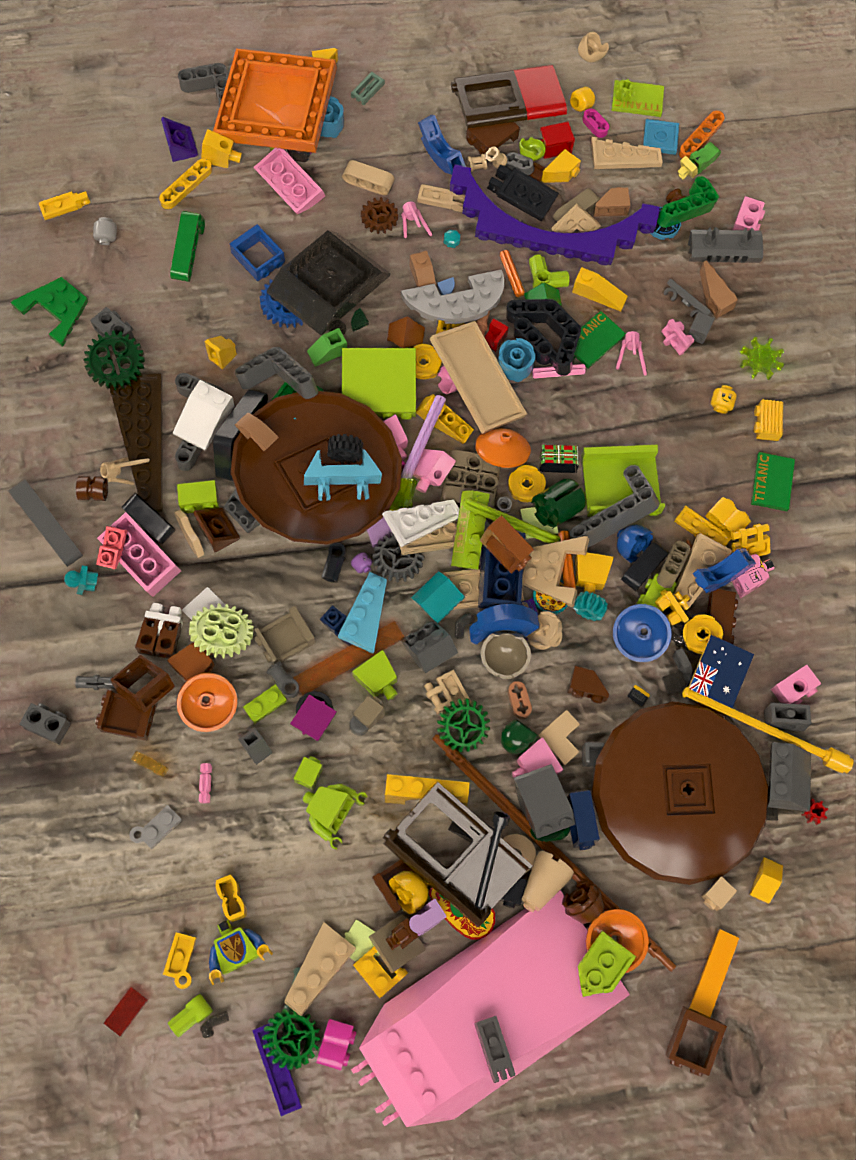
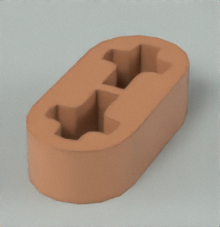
M515 681L511 683L508 689L510 703L514 715L519 719H526L532 710L525 685L522 682ZM514 687L522 690L519 694V699L516 693H512ZM519 702H522L523 708L527 707L525 714H522L521 711L518 712L520 708Z

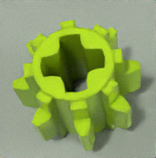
M622 79L619 81V85H615V97L621 102H628L631 100V96L635 95V84L629 81V79Z

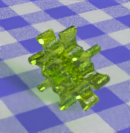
M754 337L751 341L753 349L743 346L740 354L748 357V360L742 361L740 367H752L754 370L751 375L752 379L756 377L758 372H764L767 379L770 380L774 374L771 368L781 371L784 363L776 360V357L782 356L784 349L778 351L771 349L772 338H769L766 345H761L758 343L757 337Z

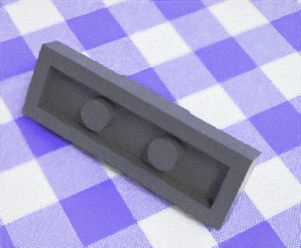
M670 278L667 284L671 288H667L663 293L667 296L669 292H673V297L670 300L675 301L679 294L683 298L681 301L686 306L690 307L692 305L697 310L692 311L690 314L692 318L698 312L710 317L713 315L707 307Z

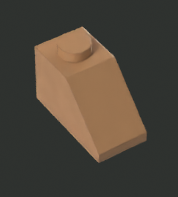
M611 188L595 204L593 217L627 216L630 209L628 188Z
M423 251L410 255V269L416 286L421 287L435 284L436 286L433 266L428 252Z

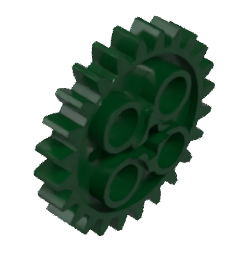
M113 330L112 335H108L105 332V337L98 334V341L92 339L94 345H87L90 351H84L87 358L83 360L87 364L84 366L86 371H88L87 374L89 377H93L94 383L99 381V386L102 387L105 384L107 389L113 385L114 389L117 390L118 385L122 389H124L125 383L131 386L130 380L137 382L135 375H142L139 369L145 368L142 364L145 362V358L142 357L144 352L140 350V343L136 344L135 338L130 340L129 334L123 337L122 331L116 335ZM109 346L113 347V352L115 354L116 361L120 370L119 375H117L116 369L113 364V359L109 350ZM119 347H125L124 351H117ZM101 352H107L106 356H99ZM127 363L130 364V367H129V368H127V369H123V368H122V366H123L124 364H127ZM108 368L112 369V372H111V373H109V374H105V373H104V371H105L106 369H108Z

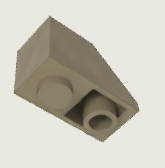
M368 695L353 715L358 721L371 729L386 715L385 706L376 696L371 698Z

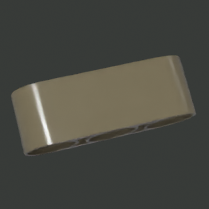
M587 188L555 212L553 218L558 222L576 204L590 214L594 211L595 204L600 198L590 188Z
M676 541L657 577V582L662 587L671 588L676 581L691 549L687 543L683 541Z

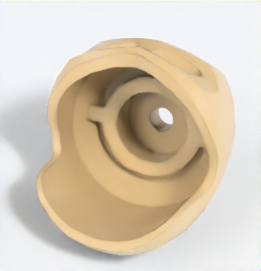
M596 32L587 33L578 46L580 57L591 63L602 59L609 50V44L605 43L602 45L600 37Z

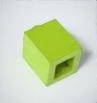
M312 756L309 759L303 757L293 778L294 782L313 790L323 770V766L320 764L321 761Z

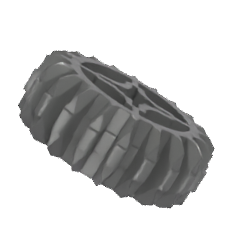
M391 532L390 538L384 536V541L379 540L378 546L374 547L376 553L373 554V559H375L373 564L378 566L377 572H382L383 578L389 575V581L396 578L398 583L400 578H403V581L406 582L407 576L413 579V573H419V568L423 567L421 561H424V556L421 555L422 553L413 554L414 558H412L409 554L402 555L401 553L402 557L397 559L396 562L395 556L400 555L401 549L400 546L394 549L390 548L399 545L394 534ZM383 556L392 562V567H389L384 562ZM403 565L408 566L404 569H398L400 566Z

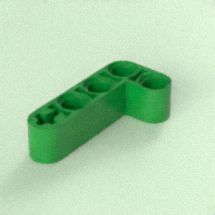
M703 176L696 177L689 190L690 196L665 204L658 215L657 223L659 226L667 228L711 212L719 195L709 180Z
M182 211L170 271L171 279L186 282L191 280L199 234L202 235L205 229V219L200 213Z

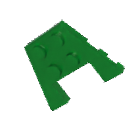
M60 277L11 301V304L21 314L25 315L38 303L61 323L49 335L63 347L66 343V337L68 334H71L72 327L76 319L78 320L88 303V299L65 279Z

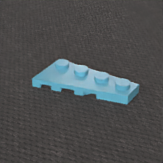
M369 572L340 630L339 639L374 653L387 579Z

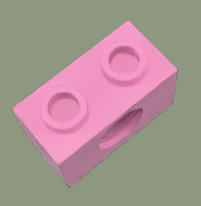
M805 665L775 685L771 691L780 703L800 704L803 702L801 700L803 696L807 695L809 698L818 692L816 688L821 685V682L809 666ZM794 684L800 687L801 692H797L794 689Z

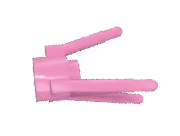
M414 202L405 203L402 207L404 212L401 214L404 238H407L406 219L410 221L415 220L419 228L421 227L420 220L429 236H432V232L423 219L420 210L417 209Z
M634 331L625 334V340H622L616 369L620 368L625 347L628 350H633L634 355H636V349L638 348L643 374L646 376L647 371L640 335Z

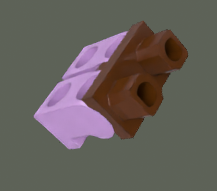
M436 899L425 905L416 913L417 915L412 916L409 920L408 918L403 920L391 931L392 935L386 939L391 950L398 946L404 949L447 917Z

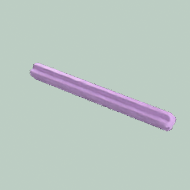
M441 395L435 396L401 473L400 490L396 495L398 499H402L446 401V398Z

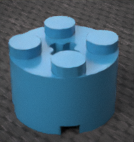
M330 96L320 136L336 138L344 127V109L337 98Z
M521 338L505 341L499 350L498 363L507 379L521 382L527 378L532 372L535 361L533 346Z

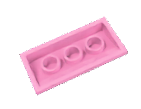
M274 148L254 166V169L296 214L308 210L325 197L323 190L284 149Z

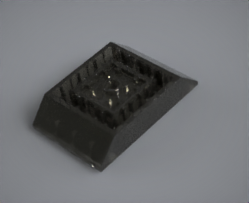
M327 230L279 270L267 289V293L322 336L390 276V273L340 234ZM327 271H333L336 274L330 275Z

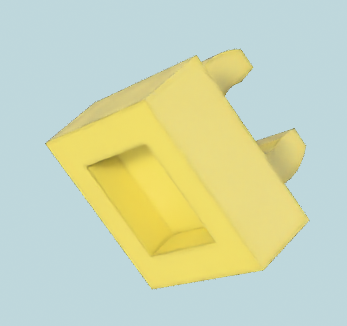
M686 156L680 160L681 168L678 170V176L682 180L688 174L694 178L698 174L697 166Z

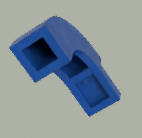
M430 115L418 122L423 135L421 140L428 154L441 170L452 175L454 164L466 167L461 152L450 147L444 139L435 115Z
M741 548L712 567L698 569L693 575L696 578L697 585L708 593L735 580L753 567L756 562L746 548Z
M496 605L477 613L478 621L473 623L469 630L471 642L476 645L490 634L501 630L515 631L527 637L539 628L538 614L536 611L522 605Z

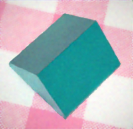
M438 571L411 598L438 624L465 596L448 577Z

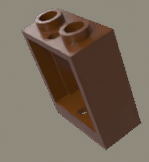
M139 655L110 679L117 693L144 713L175 687L167 672L142 655ZM146 673L154 677L136 694L128 690L130 686Z
M683 1006L665 1054L670 1059L669 1063L679 1068H682V1065L689 1067L691 1073L700 1077L703 1074L709 1076L727 1026L723 1022ZM688 1020L716 1031L704 1066L676 1055Z

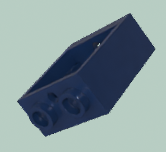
M588 790L570 793L567 799L573 810L575 825L570 826L573 848L579 847V850L591 849L600 840L591 792Z

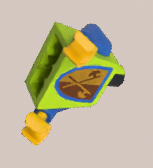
M229 920L221 922L217 927L222 936L214 940V945L210 950L209 979L211 984L214 985L216 978H220L221 983L224 982L222 975H226L259 957L264 961V953L269 952L272 955V951L265 944L262 937L249 928L243 929L239 927L233 930Z

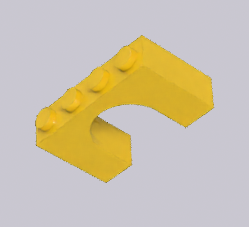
M387 774L385 803L405 805L407 800H421L432 786L439 782L467 807L470 782Z

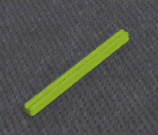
M470 498L464 500L463 508L493 521L502 515L515 530L550 544L560 542L561 540L555 534Z

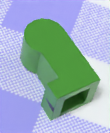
M709 142L698 152H693L689 160L693 163L696 161L699 164L697 167L699 174L719 157L721 150L712 142Z

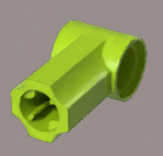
M201 994L188 1002L185 1006L186 1008L168 1022L170 1029L178 1038L213 1012V1009Z

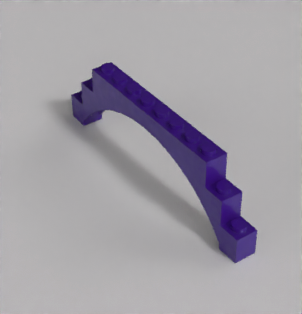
M454 164L450 182L451 192L456 195H465L462 214L470 218L478 217L475 237H478L480 240H492L498 244H512L514 247H526L532 251L541 250L551 255L560 254L566 258H579L585 262L594 261L600 265L612 264L616 246L625 250L632 249L637 230L644 234L653 233L660 209L658 206L643 203L641 209L630 217L603 229L582 233L551 232L529 226L502 211L484 194L473 178L471 168Z

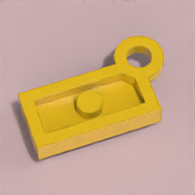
M176 932L163 975L175 978V985L180 989H186L192 983V977L187 972L197 938ZM182 976L187 978V982L184 985L179 982Z

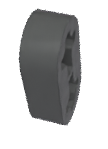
M510 152L506 155L507 163L505 166L511 171L516 168L527 175L534 172V163L531 158L515 152Z

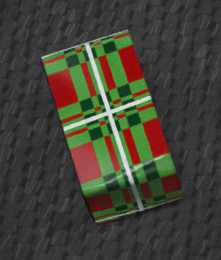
M542 445L539 469L541 472L575 473L576 464L577 473L579 467L578 446Z

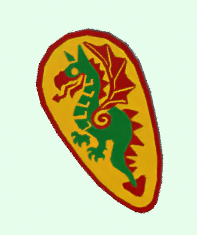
M431 887L429 889L431 901L436 899L447 916L445 920L464 937L471 940L482 939L493 930L495 925V912L493 908L486 921L477 927L434 888Z

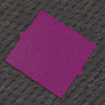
M308 695L290 725L302 731L303 735L306 734L319 741L337 711L327 706L324 701L321 702Z

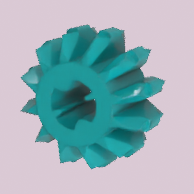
M585 591L580 592L579 596H577L573 609L582 618L596 621L601 620L605 615L608 604L600 595Z

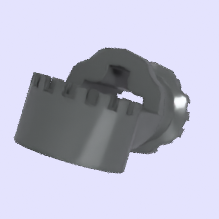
M279 661L274 663V666L269 667L266 673L271 675L277 682L276 686L287 698H295L300 691L299 685L290 674L286 673L282 663ZM290 683L296 686L295 692L291 694L285 692L286 685Z

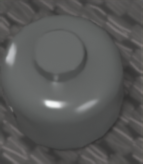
M354 716L350 720V730L353 734L362 736L368 732L369 728Z

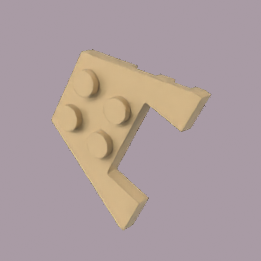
M588 536L532 547L534 551L530 555L532 557L531 560L524 567L522 585L541 594L551 596L557 601H562L570 607H574L577 595L576 588L559 587L566 554L586 555L589 543Z

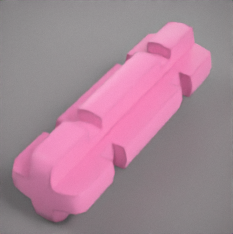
M203 763L200 765V772L202 774L200 775L199 791L201 792L199 794V802L206 804L210 803L211 795L209 792H211L210 773H212V765Z

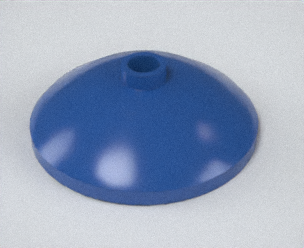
M635 604L623 610L617 617L613 627V638L616 647L625 657L637 662H649L659 658L668 649L672 638V629L667 616L660 609L649 604ZM642 628L647 629V635L641 633Z

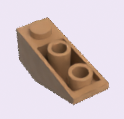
M707 260L704 261L700 269V276L706 306L716 318H719L733 310L738 299L735 293L727 287L725 281L716 273L715 268Z

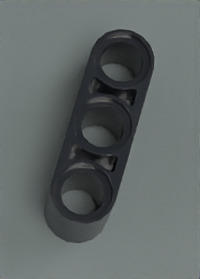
M134 493L122 505V508L161 544H164L176 531L166 519L137 493Z
M654 540L627 570L621 580L636 592L666 558L669 551Z

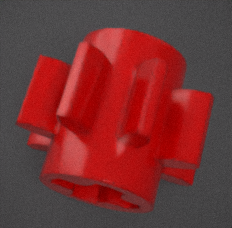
M814 799L810 800V811H804L801 814L808 819L807 823L814 821L818 825L821 823L820 819H827L825 812L828 808L822 805L823 801L815 803Z

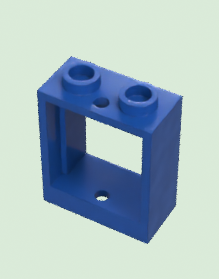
M258 224L229 243L231 254L257 282L262 278H266L270 272L280 268L285 262L284 252ZM260 241L274 257L256 269L242 253Z

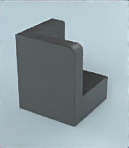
M698 312L688 334L694 338V341L703 344L715 318Z
M584 743L582 746V767H595L596 759L605 743Z

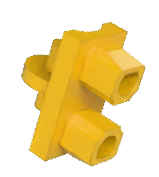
M666 589L661 591L662 596L655 603L661 611L667 607L671 608L672 612L666 615L670 625L673 626L680 621L687 622L689 618L683 609L687 610L689 608L686 603L690 600L688 594L682 596L678 591L674 594V597L671 591Z

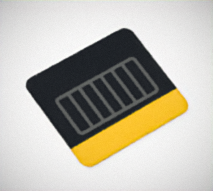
M637 685L627 695L628 698L640 706H643L650 696L649 693Z

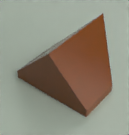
M407 316L389 323L387 341H391L402 348L423 344L425 327Z

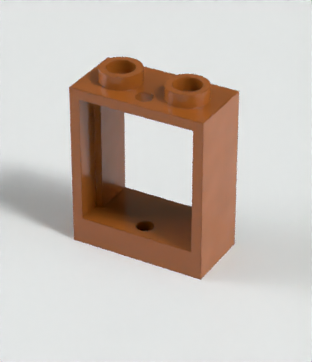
M502 515L487 527L480 539L482 544L511 574L515 570L520 572L532 558L530 555L534 549Z

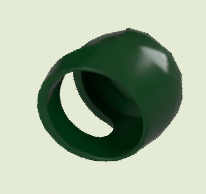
M514 719L502 729L500 740L502 747L507 752L518 755L526 752L531 742H537L539 735L517 719Z

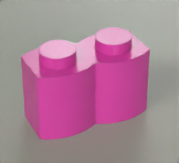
M329 1019L316 1063L342 1070L343 1066L347 1067L350 1053H347L349 1044H354L357 1033L353 1031L354 1026Z

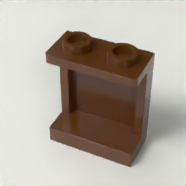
M515 122L468 128L466 140L478 150L480 155H486V152L491 147L499 148L509 139L513 142L517 140L520 127Z
M107 690V693L102 697L101 706L103 707L101 714L98 713L95 724L100 732L147 741L158 703L154 704L144 713L120 694Z
M402 860L372 877L394 914L401 911L402 908L397 901L399 897L390 890L389 880L403 871L414 872Z

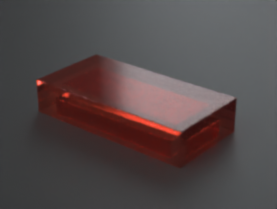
M130 987L103 1024L117 1035L122 1036L148 1002V999L136 989Z

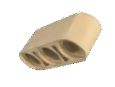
M354 160L348 162L342 175L345 182L381 195L389 193L395 180L394 176L387 171Z

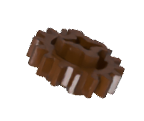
M380 197V200L377 201L376 198H373V202L368 200L367 206L363 205L361 222L364 223L365 229L370 227L371 233L376 230L377 234L380 231L386 234V229L392 231V226L397 225L398 208H395V203L389 204V199L383 201V198Z

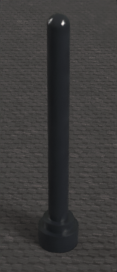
M496 811L493 814L494 831L475 903L478 909L484 906L502 830L509 824L510 815L504 812Z

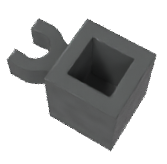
M249 726L247 728L249 732L243 736L241 733L238 734V740L257 765L273 752L256 728L252 729Z

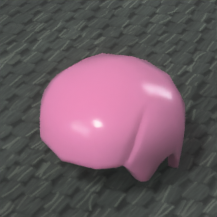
M445 366L441 367L438 376L441 377V382L438 384L439 389L446 395L457 391Z

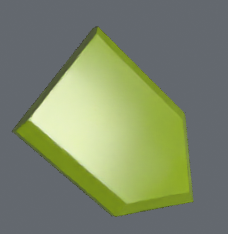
M601 931L578 964L582 997L613 992L636 958L634 954L603 931Z

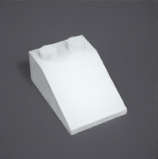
M200 380L190 394L173 434L206 451L216 432L235 407L233 397Z

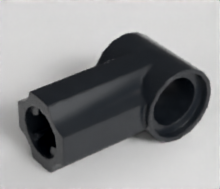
M335 542L328 549V557L321 576L322 579L332 583H338L343 563L346 560L345 546ZM336 550L343 552L338 557L333 555V552Z

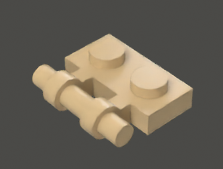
M454 670L436 678L439 686L434 688L431 682L424 685L427 691L426 695L436 708L434 710L437 714L440 712L446 714L447 711L443 707L451 708L450 701L457 705L458 698L462 700L463 704L465 698L469 699ZM442 692L447 700L444 703L441 702L438 696Z

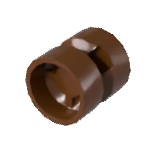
M90 476L77 477L76 497L78 500L89 501L93 498L94 501H106L108 496L107 478L95 476L93 479Z

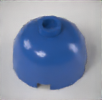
M632 524L621 529L617 534L618 552L628 562H635L639 558L637 555L641 551L644 552L653 540L651 533L653 532L638 524Z

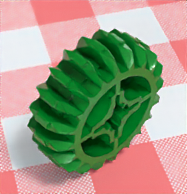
M458 698L457 705L450 701V709L447 706L443 707L447 711L446 714L439 713L443 720H437V723L442 725V727L437 728V731L444 732L439 738L441 740L446 739L444 744L446 746L451 744L452 750H455L457 747L458 751L462 752L465 747V750L470 752L471 745L476 750L478 748L477 742L481 745L484 744L481 740L482 736L488 738V735L484 733L485 730H490V727L485 725L490 722V719L484 718L488 715V712L482 711L483 706H477V701L475 700L470 704V700L465 698L463 704L462 700ZM463 710L458 719L450 720L456 712ZM469 710L476 714L478 724L470 721ZM463 721L470 725L464 730L458 726ZM449 727L457 729L458 740L452 738ZM476 731L474 736L465 740L469 732Z
M283 1009L281 1014L277 1012L274 1014V1019L270 1018L268 1020L270 1026H265L263 1029L268 1034L262 1036V1039L268 1041V1043L263 1045V1048H269L270 1052L266 1056H274L272 1059L273 1064L280 1061L279 1068H284L286 1065L288 1070L293 1069L294 1066L296 1069H299L302 1064L307 1065L309 1059L315 1057L313 1051H317L319 1047L314 1043L319 1042L321 1039L315 1037V1034L320 1029L313 1028V1025L316 1024L315 1020L308 1021L310 1014H306L303 1017V1015H298L292 1009L289 1012L287 1009ZM292 1022L297 1023L303 1029V1031L297 1030L295 1024ZM283 1023L282 1037L277 1039L278 1028ZM288 1036H290V1037H292V1036H293V1037L299 1036L298 1038L294 1039V1041H293V1040H291V1041H289V1040L284 1041L285 1039L288 1038ZM303 1038H306L305 1047L300 1054V1042ZM279 1046L285 1047L291 1056L285 1054Z

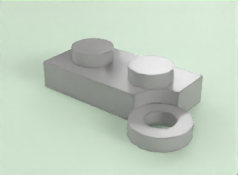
M167 805L144 828L139 826L132 828L129 834L130 839L134 843L144 841L153 849L182 819ZM140 831L142 835L140 838L136 839L134 837L135 832Z

